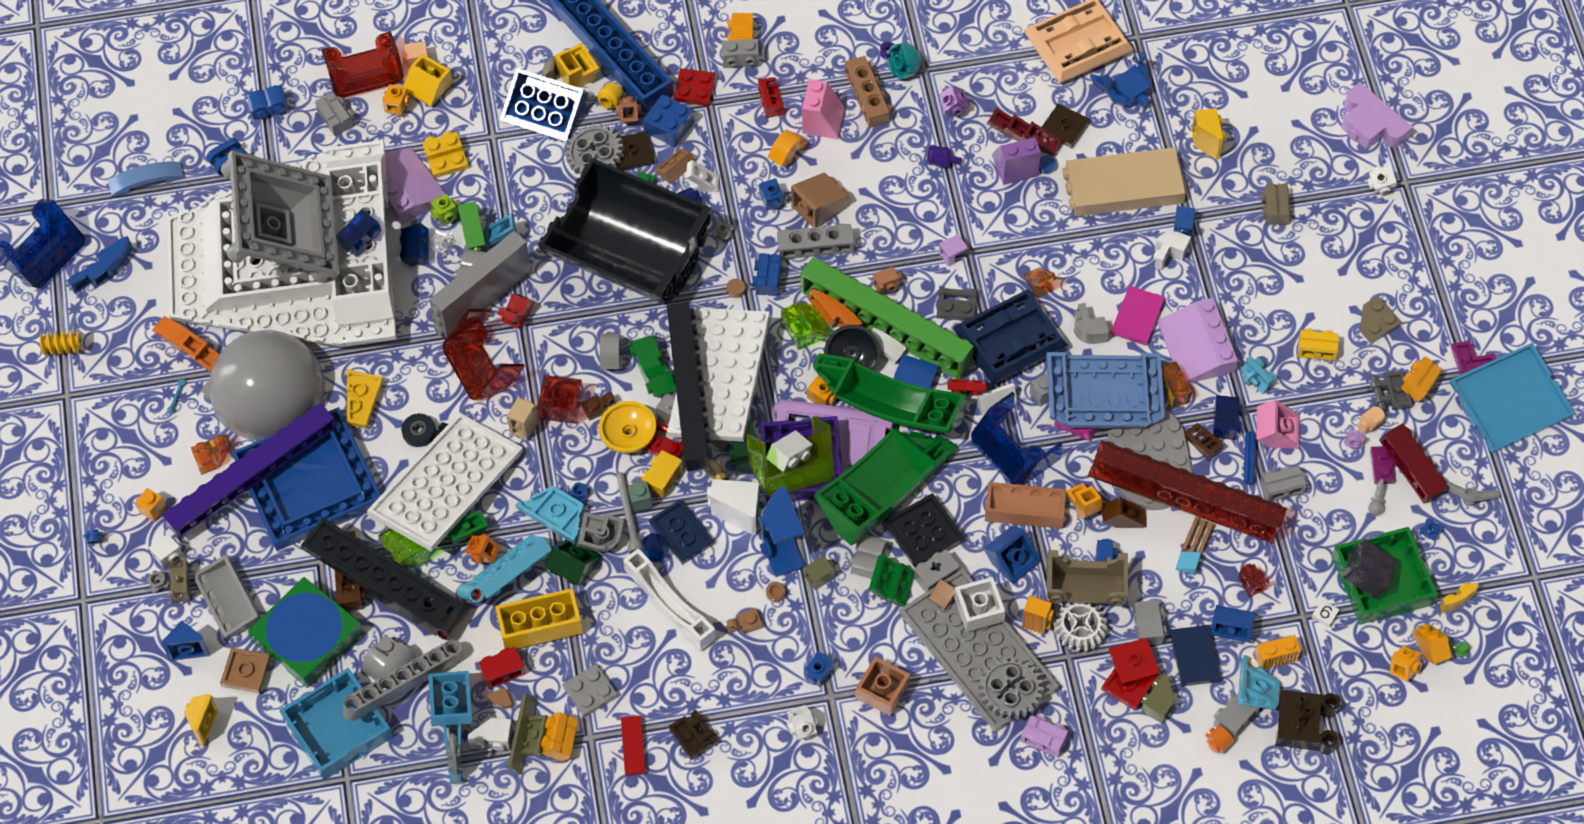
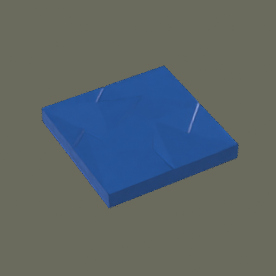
M339 407L328 411L334 417L337 428L248 490L276 552L305 540L323 517L335 525H340L367 513V510L381 496ZM275 434L233 451L234 461H239L247 452L256 449L264 440L270 439Z

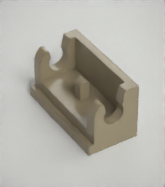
M186 556L180 557L179 563H175L173 559H170V602L191 601L190 566Z

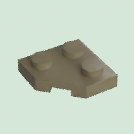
M1379 296L1363 304L1359 331L1370 344H1373L1401 326L1402 322Z

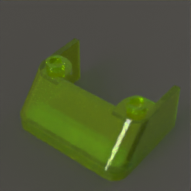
M815 416L812 417L813 435L806 437L813 444L810 450L811 455L805 462L801 461L793 469L790 468L785 472H782L774 464L768 462L766 446L763 441L751 434L747 435L749 464L764 493L772 496L777 488L783 486L786 487L788 492L826 482L832 478L834 466L831 428L828 423Z

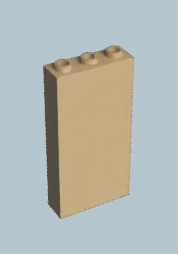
M1175 147L1066 160V166L1062 170L1063 178L1067 179L1066 192L1070 194L1069 206L1070 210L1074 211V216L1183 204L1186 193Z

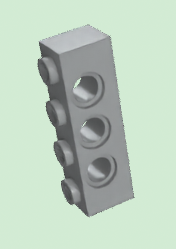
M851 224L823 225L815 228L804 227L795 230L785 229L777 231L779 255L782 256V260L854 252Z

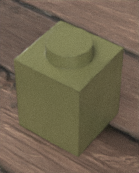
M823 555L804 567V577L815 591L834 579L835 566L831 560H826Z

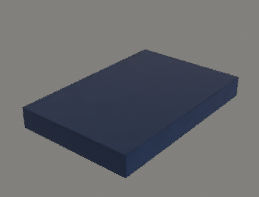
M678 500L648 520L652 528L682 565L714 545V540L681 500Z
M1202 625L1171 629L1169 633L1181 687L1221 682L1212 635H1210V626Z

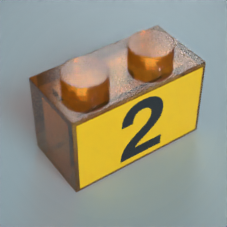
M1177 361L1162 365L1163 391L1172 409L1190 403L1192 390Z

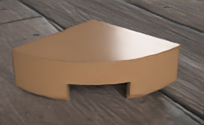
M506 688L487 694L491 704L503 707L504 709L513 707Z

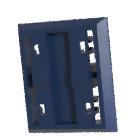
M1029 289L953 326L960 339H965L973 345V359L992 385L1045 359L1047 352H1058L1069 346Z

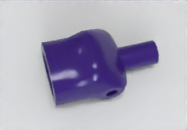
M930 145L927 153V163L941 168L949 167L950 163L961 165L962 158L952 156L949 147Z

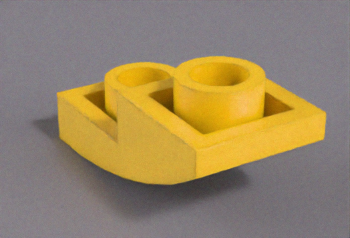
M1478 582L1473 584L1464 583L1458 588L1456 595L1450 594L1445 596L1440 604L1442 614L1453 611L1471 600L1479 587Z

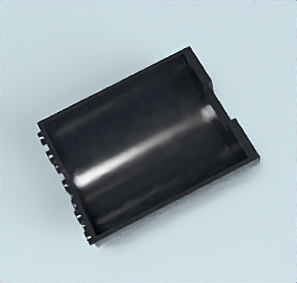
M591 158L590 162L585 164L581 177L575 180V199L568 204L564 217L556 216L555 220L549 223L547 233L544 237L540 238L538 247L546 255L661 304L671 303L674 295L678 296L683 290L699 261V248L704 247L708 234H706L707 225H710L712 208Z

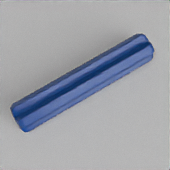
M1247 431L1245 435L1244 483L1250 485L1254 484L1256 433L1254 431Z

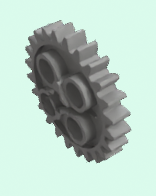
M593 123L591 128L585 125L584 131L578 129L579 134L573 133L574 139H568L570 145L565 146L567 149L565 155L567 163L571 170H574L575 174L580 173L582 175L586 162L591 160V158L617 168L616 163H621L620 157H624L623 150L625 148L623 140L619 133H616L614 128L610 129L608 125L604 128L601 123L598 127H595Z
M1013 656L1010 661L1003 657L1002 663L996 659L995 666L989 663V670H983L984 676H980L979 681L981 683H978V689H980L979 697H983L981 700L982 704L987 703L986 710L993 708L992 715L999 712L1000 719L1007 715L1008 720H1010L1011 716L1014 715L1019 720V714L1027 717V711L1033 713V706L1039 707L1038 701H1042L1043 695L1041 694L1044 692V688L1041 687L1043 686V680H1038L1041 674L1035 673V666L1029 668V661L1022 664V658L1015 662ZM1014 673L1016 676L1009 677L1007 674ZM999 685L1001 689L996 690L992 686ZM1027 687L1030 690L1025 692L1022 691L1020 688ZM1012 699L1015 701V703L1010 704L1007 703L1006 700Z

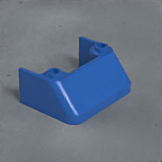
M783 486L775 490L762 510L761 517L758 518L762 530L760 549L762 554L767 556L775 578L805 567L794 541L795 537L804 535V530L788 491Z

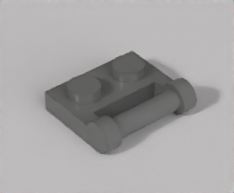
M939 286L936 318L965 321L975 315L977 289L961 290ZM944 296L968 297L970 301L944 299Z

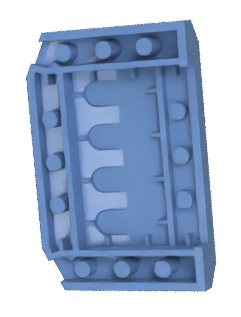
M1066 352L1046 353L1050 419L1069 428H1146L1164 419L1165 410L1160 353H1141L1140 356L1066 355Z

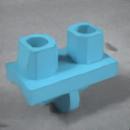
M1249 356L1240 369L1246 376L1243 382L1246 385L1252 383L1263 394L1267 392L1269 386L1274 382L1276 375L1272 371L1266 372L1263 369L1264 362L1260 358L1253 359L1252 356Z

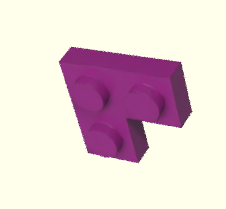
M1471 341L1452 343L1451 345L1460 375L1496 359L1495 354L1475 356Z
M1383 446L1371 447L1370 455L1374 484H1378L1380 479L1384 480V484H1394L1393 467H1397V465Z

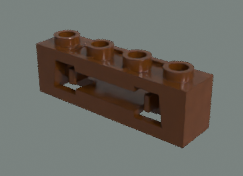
M347 531L357 538L355 531ZM334 570L337 604L345 611L362 610L363 602H366L365 590H362L359 584L352 581L355 589L353 591L352 585H345V576Z

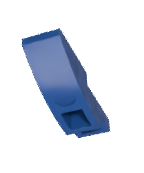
M125 236L118 239L111 246L102 249L96 254L97 262L91 263L87 268L67 279L74 294L89 285H92L94 289L98 288L120 269L133 248L129 237Z

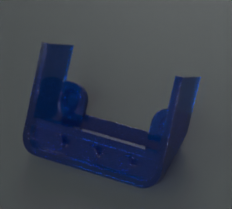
M1012 391L987 410L972 431L971 442L1009 484L1026 485L1061 459L1063 444L1059 442L1047 452L1036 445L1029 446L1023 450L1000 424L1006 419V414L1013 410L1015 394Z

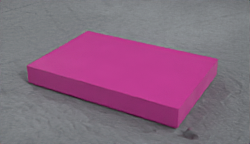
M1129 286L1112 327L1111 334L1147 346L1165 297Z

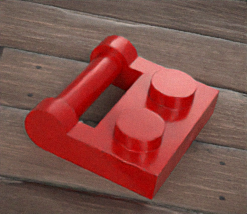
M656 419L655 436L649 445L642 450L657 456L663 450L680 459L683 454L682 438L676 437L681 439V442L677 443L659 435V431L667 433L668 425Z

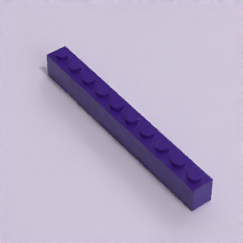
M321 403L311 407L307 413L295 418L290 425L278 430L273 437L264 440L260 446L247 452L239 461L230 464L222 473H217L212 480L200 485L195 492L183 497L178 504L169 507L162 514L165 524L178 539L182 538L337 428L334 417Z

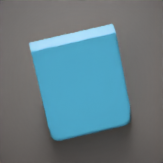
M1181 552L1175 570L1195 575L1201 553Z

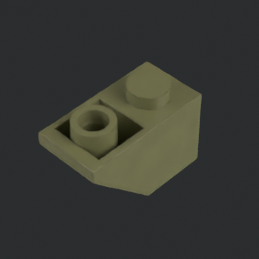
M1165 673L1160 679L1158 677L1155 679L1151 687L1153 690L1150 694L1146 693L1141 701L1143 704L1141 712L1163 724L1173 709L1175 701L1168 675Z

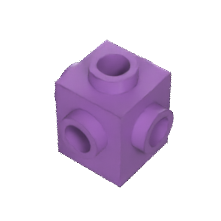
M951 85L939 94L942 109L947 114L957 117L969 108L968 98L964 89Z

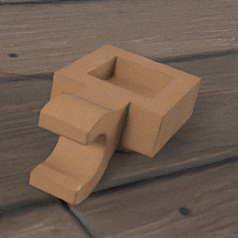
M756 608L738 613V619L733 618L726 621L728 633L742 629L743 634L762 629L763 626Z

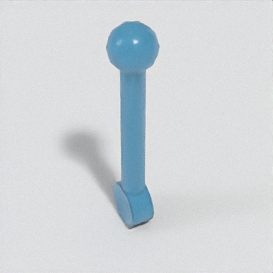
M184 379L178 380L179 386L170 407L167 408L169 414L174 413V406L180 391L186 385Z

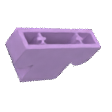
M1361 82L1347 92L1344 108L1349 113L1344 116L1341 128L1352 140L1358 142L1363 148L1369 149L1381 138H1384V143L1391 148L1400 146L1410 138L1413 127Z

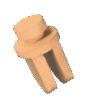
M1375 406L1370 408L1359 419L1358 429L1361 432L1375 430L1383 423L1384 411Z

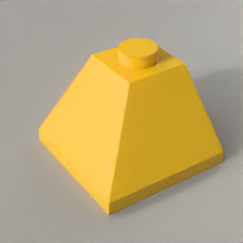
M210 694L192 697L184 710L187 721L202 747L205 746L218 713L216 704Z

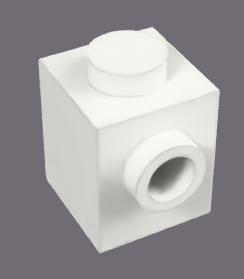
M169 534L149 547L152 556L163 569L169 566L170 559H173L176 563L183 556L180 549L182 547L181 543L176 537L172 539Z

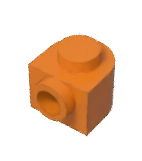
M1221 725L1216 729L1211 728L1205 735L1208 739V746L1215 753H1223L1234 742L1231 734Z

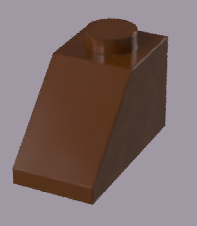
M1122 497L1102 504L1103 522L1115 528L1146 527L1144 508Z

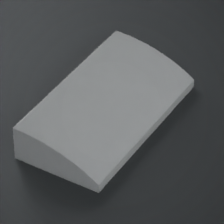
M226 554L192 575L225 639L249 630L261 618L232 559Z

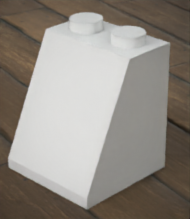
M712 479L711 486L707 488L708 507H711V514L752 535H756L760 502L759 482Z

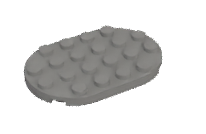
M1165 410L1163 420L1146 428H1109L1107 437L1113 480L1119 494L1124 499L1126 498L1145 510H1163L1177 504L1187 493L1191 481V467L1186 439L1180 422L1170 412Z

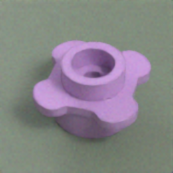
M1358 430L1347 432V440L1344 441V444L1347 447L1362 449V442L1365 440V436Z

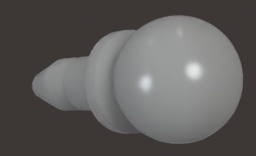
M1380 479L1378 482L1375 497H1371L1372 502L1368 506L1369 513L1373 516H1379L1384 511L1382 504L1385 502L1382 499L1384 490L1383 479Z

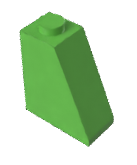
M476 201L458 205V212L466 248L482 251V248L485 247V241Z

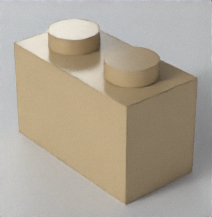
M517 398L507 414L511 435L528 441L538 424L535 405L530 400Z

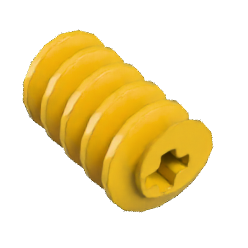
M77 329L76 335L73 334L72 330H69L68 335L62 330L61 336L58 335L57 331H54L53 336L47 331L46 337H43L42 333H40V348L45 356L49 354V351L51 355H55L56 352L63 354L64 350L67 354H70L72 350L74 353H78L82 345L79 329Z

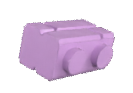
M1031 715L1022 732L1021 742L1058 758L1067 740L1068 731L1061 724L1056 723L1054 725L1047 722V719L1043 716L1037 715L1035 717Z

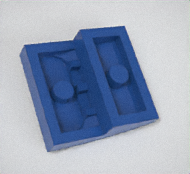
M903 354L893 379L931 389L939 365Z

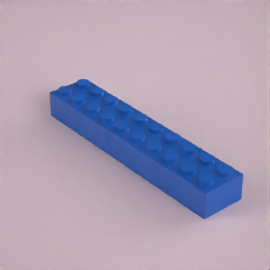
M544 0L633 99H637V104H641L644 112L653 107L662 94L669 97L674 93L673 80L599 0Z

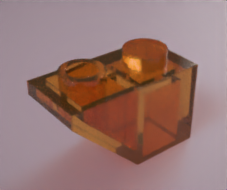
M228 434L218 435L209 441L200 442L191 447L201 475L219 469L231 448Z

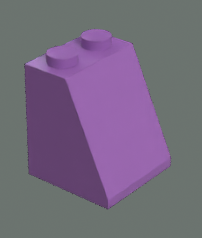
M1035 137L999 146L992 153L1003 185L1038 177L1041 151Z

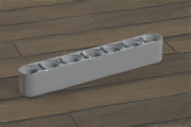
M448 640L347 696L343 703V717L348 721H355L429 680L428 674L441 673L456 665L461 657V643L457 640Z

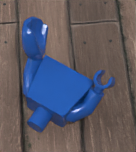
M1143 52L1139 53L1140 60H1138L1137 55H1134L1132 58L1133 62L1138 64V67L1134 65L1113 80L1106 74L1103 76L1090 74L1092 83L1097 88L1106 91L1113 103L1125 105L1127 108H1133L1139 104L1146 109L1152 102L1148 98L1151 81L1147 66L1143 64V61L1146 59Z

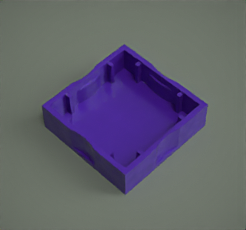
M837 416L809 418L803 421L786 420L760 423L764 455V486L767 503L775 490L783 486L786 487L791 501L815 499L814 494L843 473ZM796 430L813 444L810 450L811 455L805 462L801 461L793 469L790 468L782 472L767 460L766 457L773 443Z

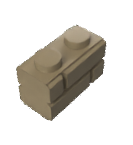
M1266 184L1265 190L1261 191V202H1265V207H1262V218H1266L1267 225L1289 224L1288 185Z

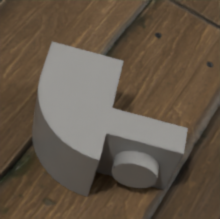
M1086 303L1078 304L1074 323L1076 337L1088 344L1107 342L1109 332L1105 317L1090 319Z
M615 332L600 334V369H619L621 334H616Z

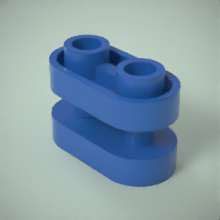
M236 138L225 141L210 150L206 155L207 161L214 166V170L218 175H223L221 166L228 160V153L230 151L248 154L244 148H241V144Z

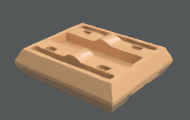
M1088 0L1024 30L1034 45L1035 50L1060 84L1133 51L1132 46L1099 0Z

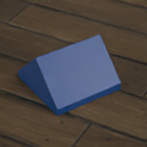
M182 620L162 640V645L169 661L209 656L203 636Z

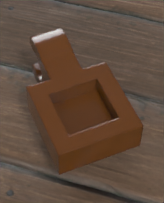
M608 392L601 399L596 395L580 403L590 421L603 415L606 411L605 408L616 404V401L614 400L613 393Z

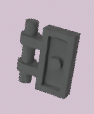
M1403 371L1384 373V380L1380 381L1377 375L1370 378L1372 382L1370 386L1376 397L1374 399L1375 404L1384 412L1387 410L1386 404L1391 403L1392 410L1412 406L1410 394L1401 389L1405 382L1402 380L1404 377ZM1386 388L1388 395H1383L1382 389Z

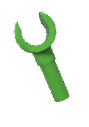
M1461 642L1459 646L1449 643V647L1455 650L1456 654L1460 657H1464L1469 652L1470 645L1466 642Z

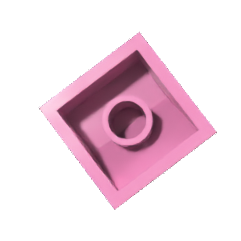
M1276 399L1257 406V441L1271 448L1298 449L1299 414Z

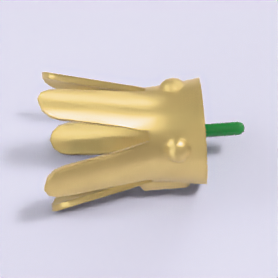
M718 459L720 467L713 460H710V465L716 476L708 469H703L712 479L729 480L730 478L724 472L720 459Z

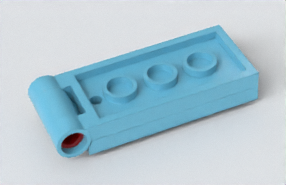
M529 535L466 584H461L457 589V594L461 599L471 602H480L483 597L486 599L490 596L494 597L502 591L501 588L515 582L519 574L531 570L532 564L536 561L544 560L548 556L547 553L552 549L544 537Z

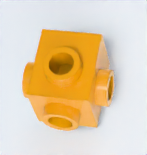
M389 84L382 98L385 112L403 115L405 107L410 103L407 88L401 85Z
M1402 646L1398 652H1394L1392 655L1390 674L1408 682L1421 669V653Z

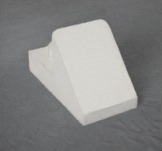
M693 160L687 163L686 178L690 180V191H718L719 175Z

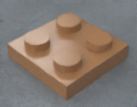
M231 647L220 681L221 687L260 694L271 659L270 654Z

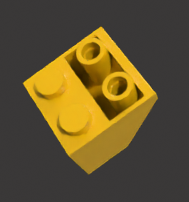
M421 54L411 65L403 87L407 88L409 95L432 107L453 83L451 70Z
M1217 108L1195 110L1191 129L1194 146L1214 159H1219L1220 153L1223 152V141H1225V131L1221 130L1222 117L1218 115Z

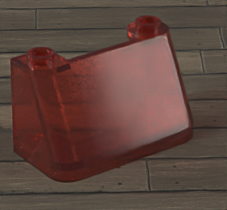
M391 31L376 37V49L342 57L339 49L335 47L321 49L332 89L337 97L345 98L386 87L389 84L394 85L403 80L404 72Z

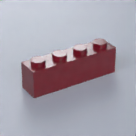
M1403 423L1379 439L1423 504L1448 487L1444 477L1436 471L1432 460L1428 459L1424 454L1422 446L1412 437L1411 430L1405 427Z

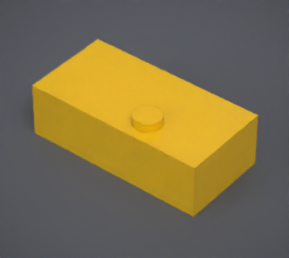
M573 588L495 606L504 648L515 646L518 649L583 633Z

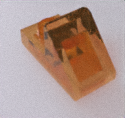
M1040 267L1023 275L1037 297L1053 291L1051 282L1057 280L1054 272Z

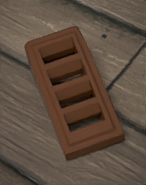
M1196 423L1184 432L1185 438L1208 461L1223 451L1224 444L1199 423ZM1197 430L1198 433L1192 436L1191 433ZM1202 435L1203 438L1198 441L1197 438Z

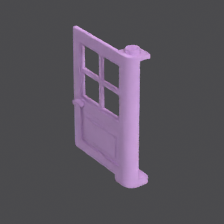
M779 399V403H775L774 414H777L776 421L788 420L789 414L810 416V418L837 416L843 473L885 437L886 431H891L893 428V422L874 417L852 407Z

